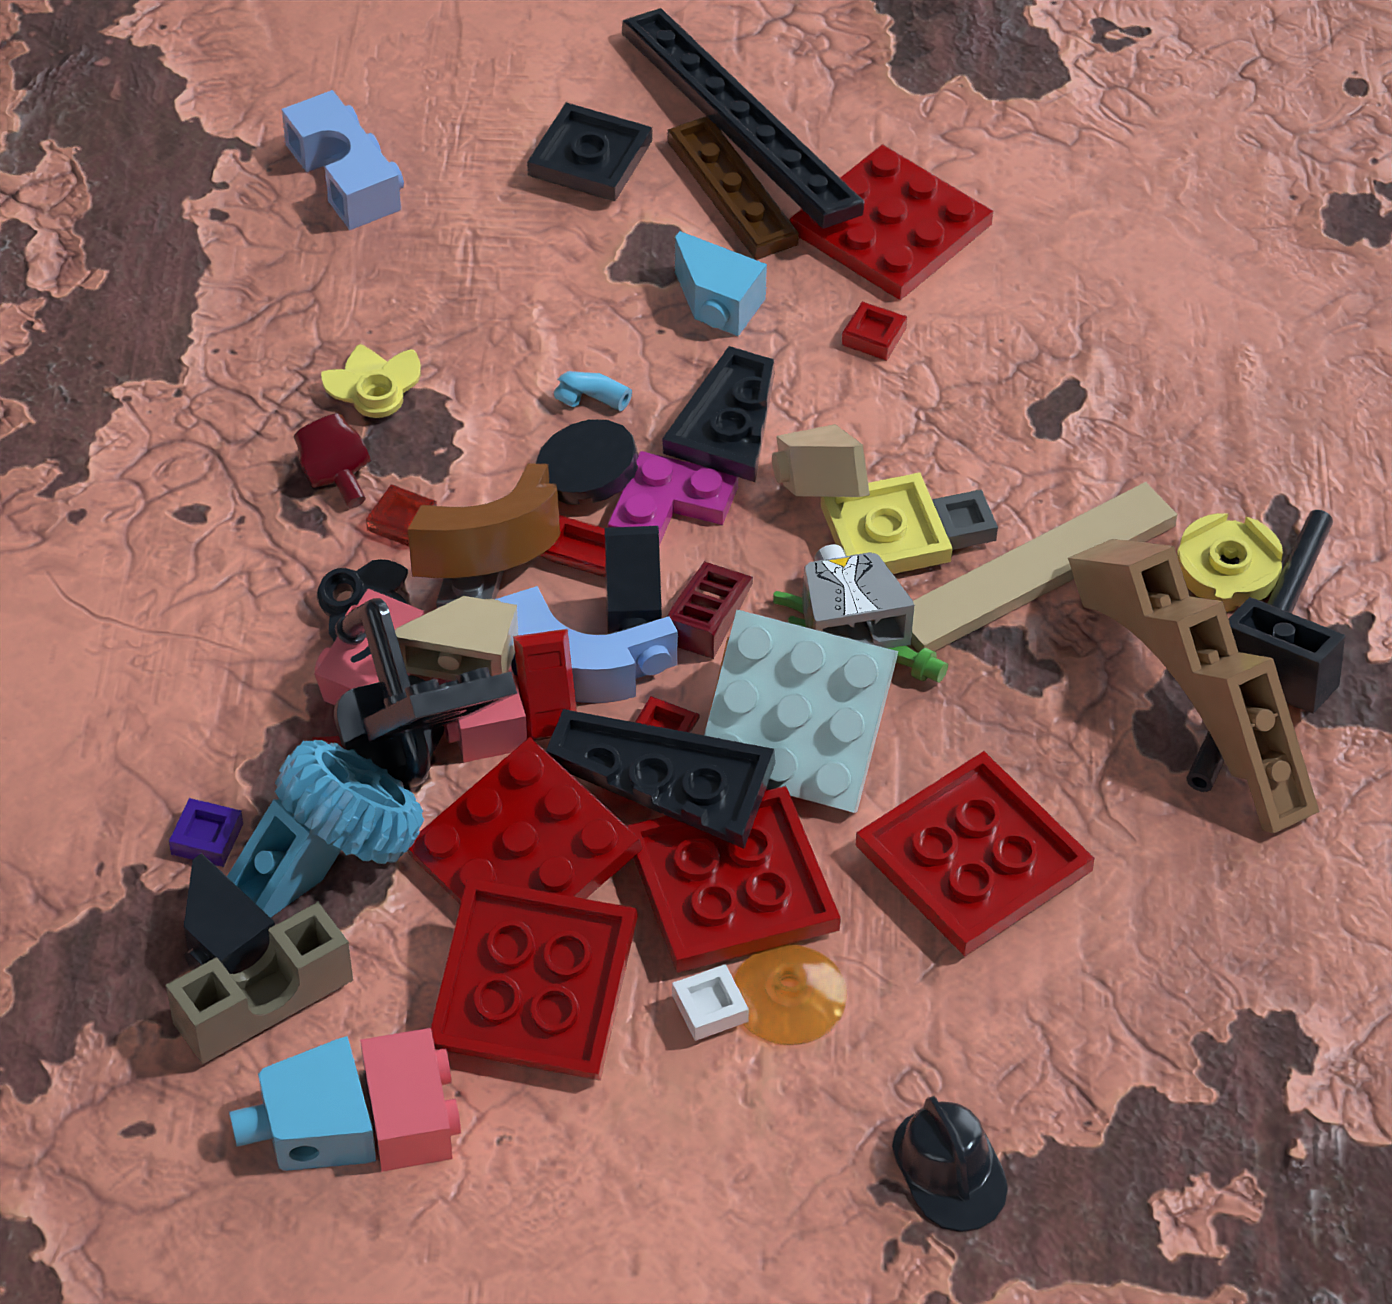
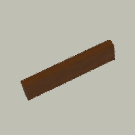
M707 116L667 130L668 144L755 260L798 245L799 232L722 131Z

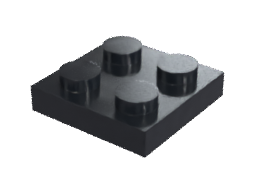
M565 102L527 161L528 176L615 202L652 143V127Z

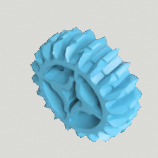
M323 740L303 741L291 755L287 756L279 769L281 773L275 781L277 786L275 793L282 801L281 804L284 809L294 814V819L297 823L303 824L310 829L311 835H318L326 841L328 846L334 845L342 849L346 855L352 853L357 855L362 861L373 860L380 864L397 862L400 856L406 853L409 847L413 845L420 834L419 828L424 822L422 816L423 809L416 802L414 794L404 789L402 781L394 779L388 774L387 769H382L375 765L371 758L365 759L359 756L353 749L348 751L337 743L328 744Z

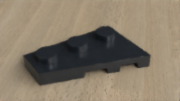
M728 346L662 438L663 454L756 482L775 375L774 359Z

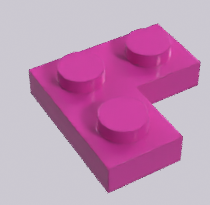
M640 451L636 461L638 469L635 477L623 489L608 523V527L658 526L659 546L673 513L723 525L738 490V477L701 465Z

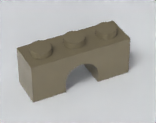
M319 902L269 928L270 942L268 949L262 958L250 968L236 974H229L216 957L166 985L173 1024L202 1065L353 981L349 942Z

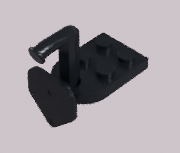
M374 598L349 612L348 615L340 618L336 623V634L344 643L357 645L367 637L379 679L378 683L353 688L345 692L336 702L334 720L342 748L348 751L353 749L359 756L365 759L371 758L375 765L382 769H387L389 775L394 779L402 781L406 790L422 784L428 777L430 758L444 733V725L467 718L517 694L512 672L490 676L488 667L455 676L456 680L439 685L438 679L425 681L417 676H408L389 608L381 598Z

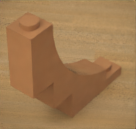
M1110 539L1068 557L1083 607L1099 611L1111 617L1133 633L1162 662L1188 696L1214 739L1231 776L1247 780L1262 830L1276 833L1320 812L1273 658L1238 652L1223 601L1189 596L1175 547Z

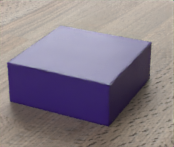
M189 798L169 840L171 855L193 860L202 853L214 865L224 867L243 826L242 811Z

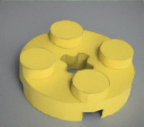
M1216 513L1199 518L1185 529L1177 551V557L1187 588L1200 598L1223 601L1226 612H1230L1236 609L1237 606H1241L1249 597L1260 601L1272 593L1281 575L1283 551L1282 545L1273 531L1258 520L1245 517V522L1242 523L1227 520L1228 514ZM1220 555H1224L1228 559L1238 557L1240 560L1238 564H1227L1220 560Z

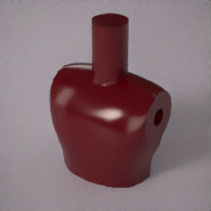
M338 413L322 417L299 429L293 438L298 448V459L311 487L316 488L335 483L348 508H355L363 504L366 497L354 473L369 464L371 458L357 431L349 426L344 417Z

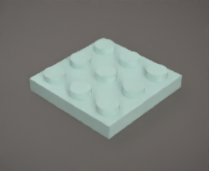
M736 610L704 736L773 748L776 763L766 789L771 790L786 786L790 796L855 813L858 811L899 651Z

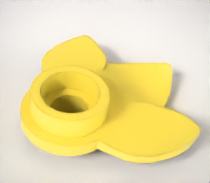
M359 344L349 356L345 369L322 371L321 377L323 387L331 397L353 403L355 409L367 417L382 418L392 415L399 410L403 403V393L415 386L420 379L421 364L417 353L413 349L401 352L387 362L371 349Z

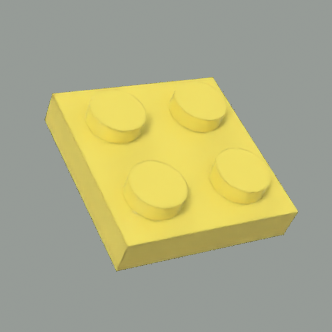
M920 472L868 483L870 493L868 496L821 497V509L835 544L844 549L846 556L869 552L878 554L892 574L951 562V543Z

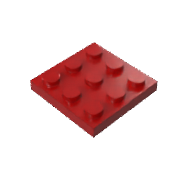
M882 144L840 177L865 201L862 216L822 229L802 208L790 217V222L799 232L800 239L901 301L990 227L993 220V210Z
M529 737L425 826L407 851L461 905L467 877L587 899L637 855L643 847L640 839Z
M985 751L856 832L855 846L964 957L1092 872L1095 860L1070 833Z
M786 786L765 791L744 849L669 816L626 826L640 839L643 847L633 858L677 973L840 931V914Z
M467 877L430 1027L435 1049H446L447 1052L601 1081L638 917L637 909Z

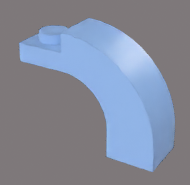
M538 586L495 599L503 603L517 605L518 635L561 629L568 630L576 702L608 703L636 697V678L645 675H656L667 668L677 666L678 631L670 616L613 634L591 635L577 632L560 623L549 610ZM514 653L511 662L512 672L517 676L516 659Z

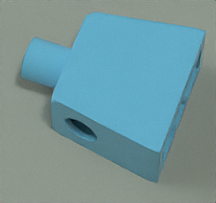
M348 1036L338 1038L263 1068L258 1073L263 1104L229 1112L236 1146L239 1147L272 1139L279 1169L289 1171L366 1164L376 1161L373 1130Z

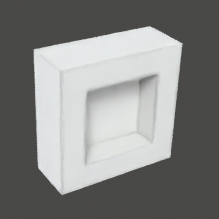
M726 964L672 983V996L695 1041L748 1022L749 1008Z

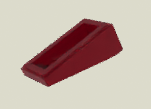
M704 561L667 615V617L670 616L678 631L677 648L714 659L734 621L736 610L740 609L753 584V577ZM711 580V581H714V582H717V583H720V584H723V585H727V586H730V587H733V588L730 589V588H727V587H724V586H721V585H718V584H715V583H712V582H709V581ZM706 591V592H709V593H712V594H715V595H718V596H721V597H725V599L722 600V599H719V598H715V597H712V596L703 594V592ZM697 604H701V605H704V606H707V607H710V608L717 609V611H713V610H709V609H706V608L697 606ZM691 615L704 620H708L709 623L691 618Z

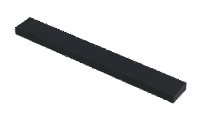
M662 8L622 20V35L822 229L863 215L865 201Z

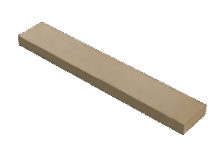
M1144 482L913 600L914 616L911 644L918 652L925 647L936 651L1073 580L1074 576L1068 557L1110 539L1146 542L1175 527L1178 514Z

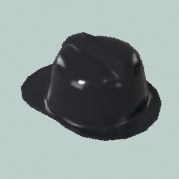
M935 1096L928 1097L923 1108L905 1118L895 1131L892 1149L896 1163L905 1178L916 1204L928 1219L942 1228L959 1232L981 1229L994 1221L1005 1206L1008 1185L1003 1167L982 1128L980 1120L970 1109L958 1103L938 1102Z

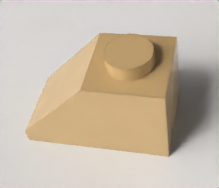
M836 424L776 436L778 452L772 453L774 475L777 482L783 483V486L795 496L863 497L870 495L863 444Z
M462 596L396 628L395 633L407 673L454 681L456 680L455 676L484 667H488L490 676L509 672L515 653L513 636L518 635L517 605L503 603L495 599Z

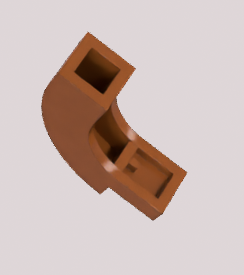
M528 463L514 490L503 498L490 503L467 507L421 505L408 528L412 577L462 578L485 575L524 564L548 550L560 536L556 484H549L548 464Z

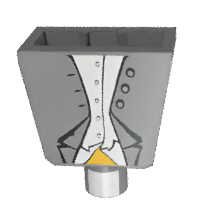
M831 544L822 547L816 553L814 561L809 562L804 567L802 607L807 628L887 649L911 645L914 603L878 554L869 552L846 556L841 546Z

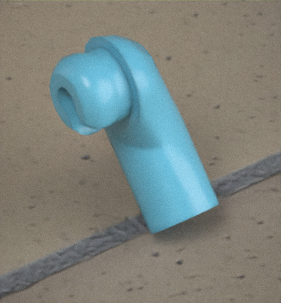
M567 371L557 379L560 383L554 390L555 399L571 407L579 404L581 395L584 393L612 408L623 411L632 397L631 388L601 373Z

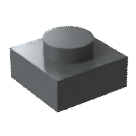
M982 489L932 499L951 543L952 550L997 541L998 526Z

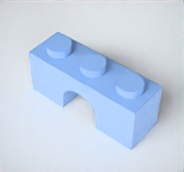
M331 90L282 109L286 146L306 172L325 166L328 202L349 230L401 210L400 189L404 187L401 171L395 162H388L383 156L376 137L372 133L366 134L360 126L352 106H345L335 92Z

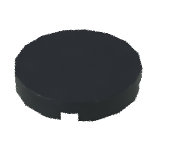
M589 419L570 424L553 434L541 447L536 464H548L549 484H556L558 501L565 504L580 505L578 499L592 498L593 503L606 500L622 491L635 477L638 469L636 461L639 455L633 435L623 425L610 420Z

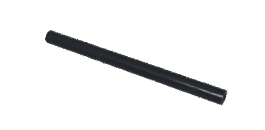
M1312 510L1308 514L1267 604L1289 613L1293 612L1333 525V519L1327 512ZM1209 730L1186 778L1188 785L1200 792H1208L1213 788L1224 763V759Z

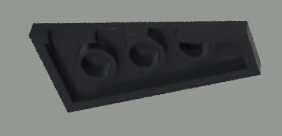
M563 709L546 749V752L569 774L743 849L747 843L776 763L773 748Z

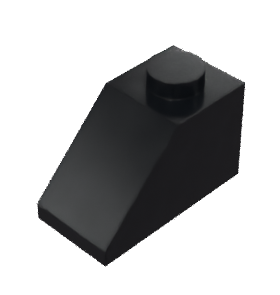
M658 526L605 528V589L608 634L624 631L662 618Z
M1249 597L1228 618L1238 652L1273 658L1286 703L1314 714L1340 686L1345 634L1252 597Z
M201 853L192 860L184 920V931L188 947L185 959L192 970L217 957L229 974L242 972L258 962L267 951L270 942L268 929L275 926V921Z

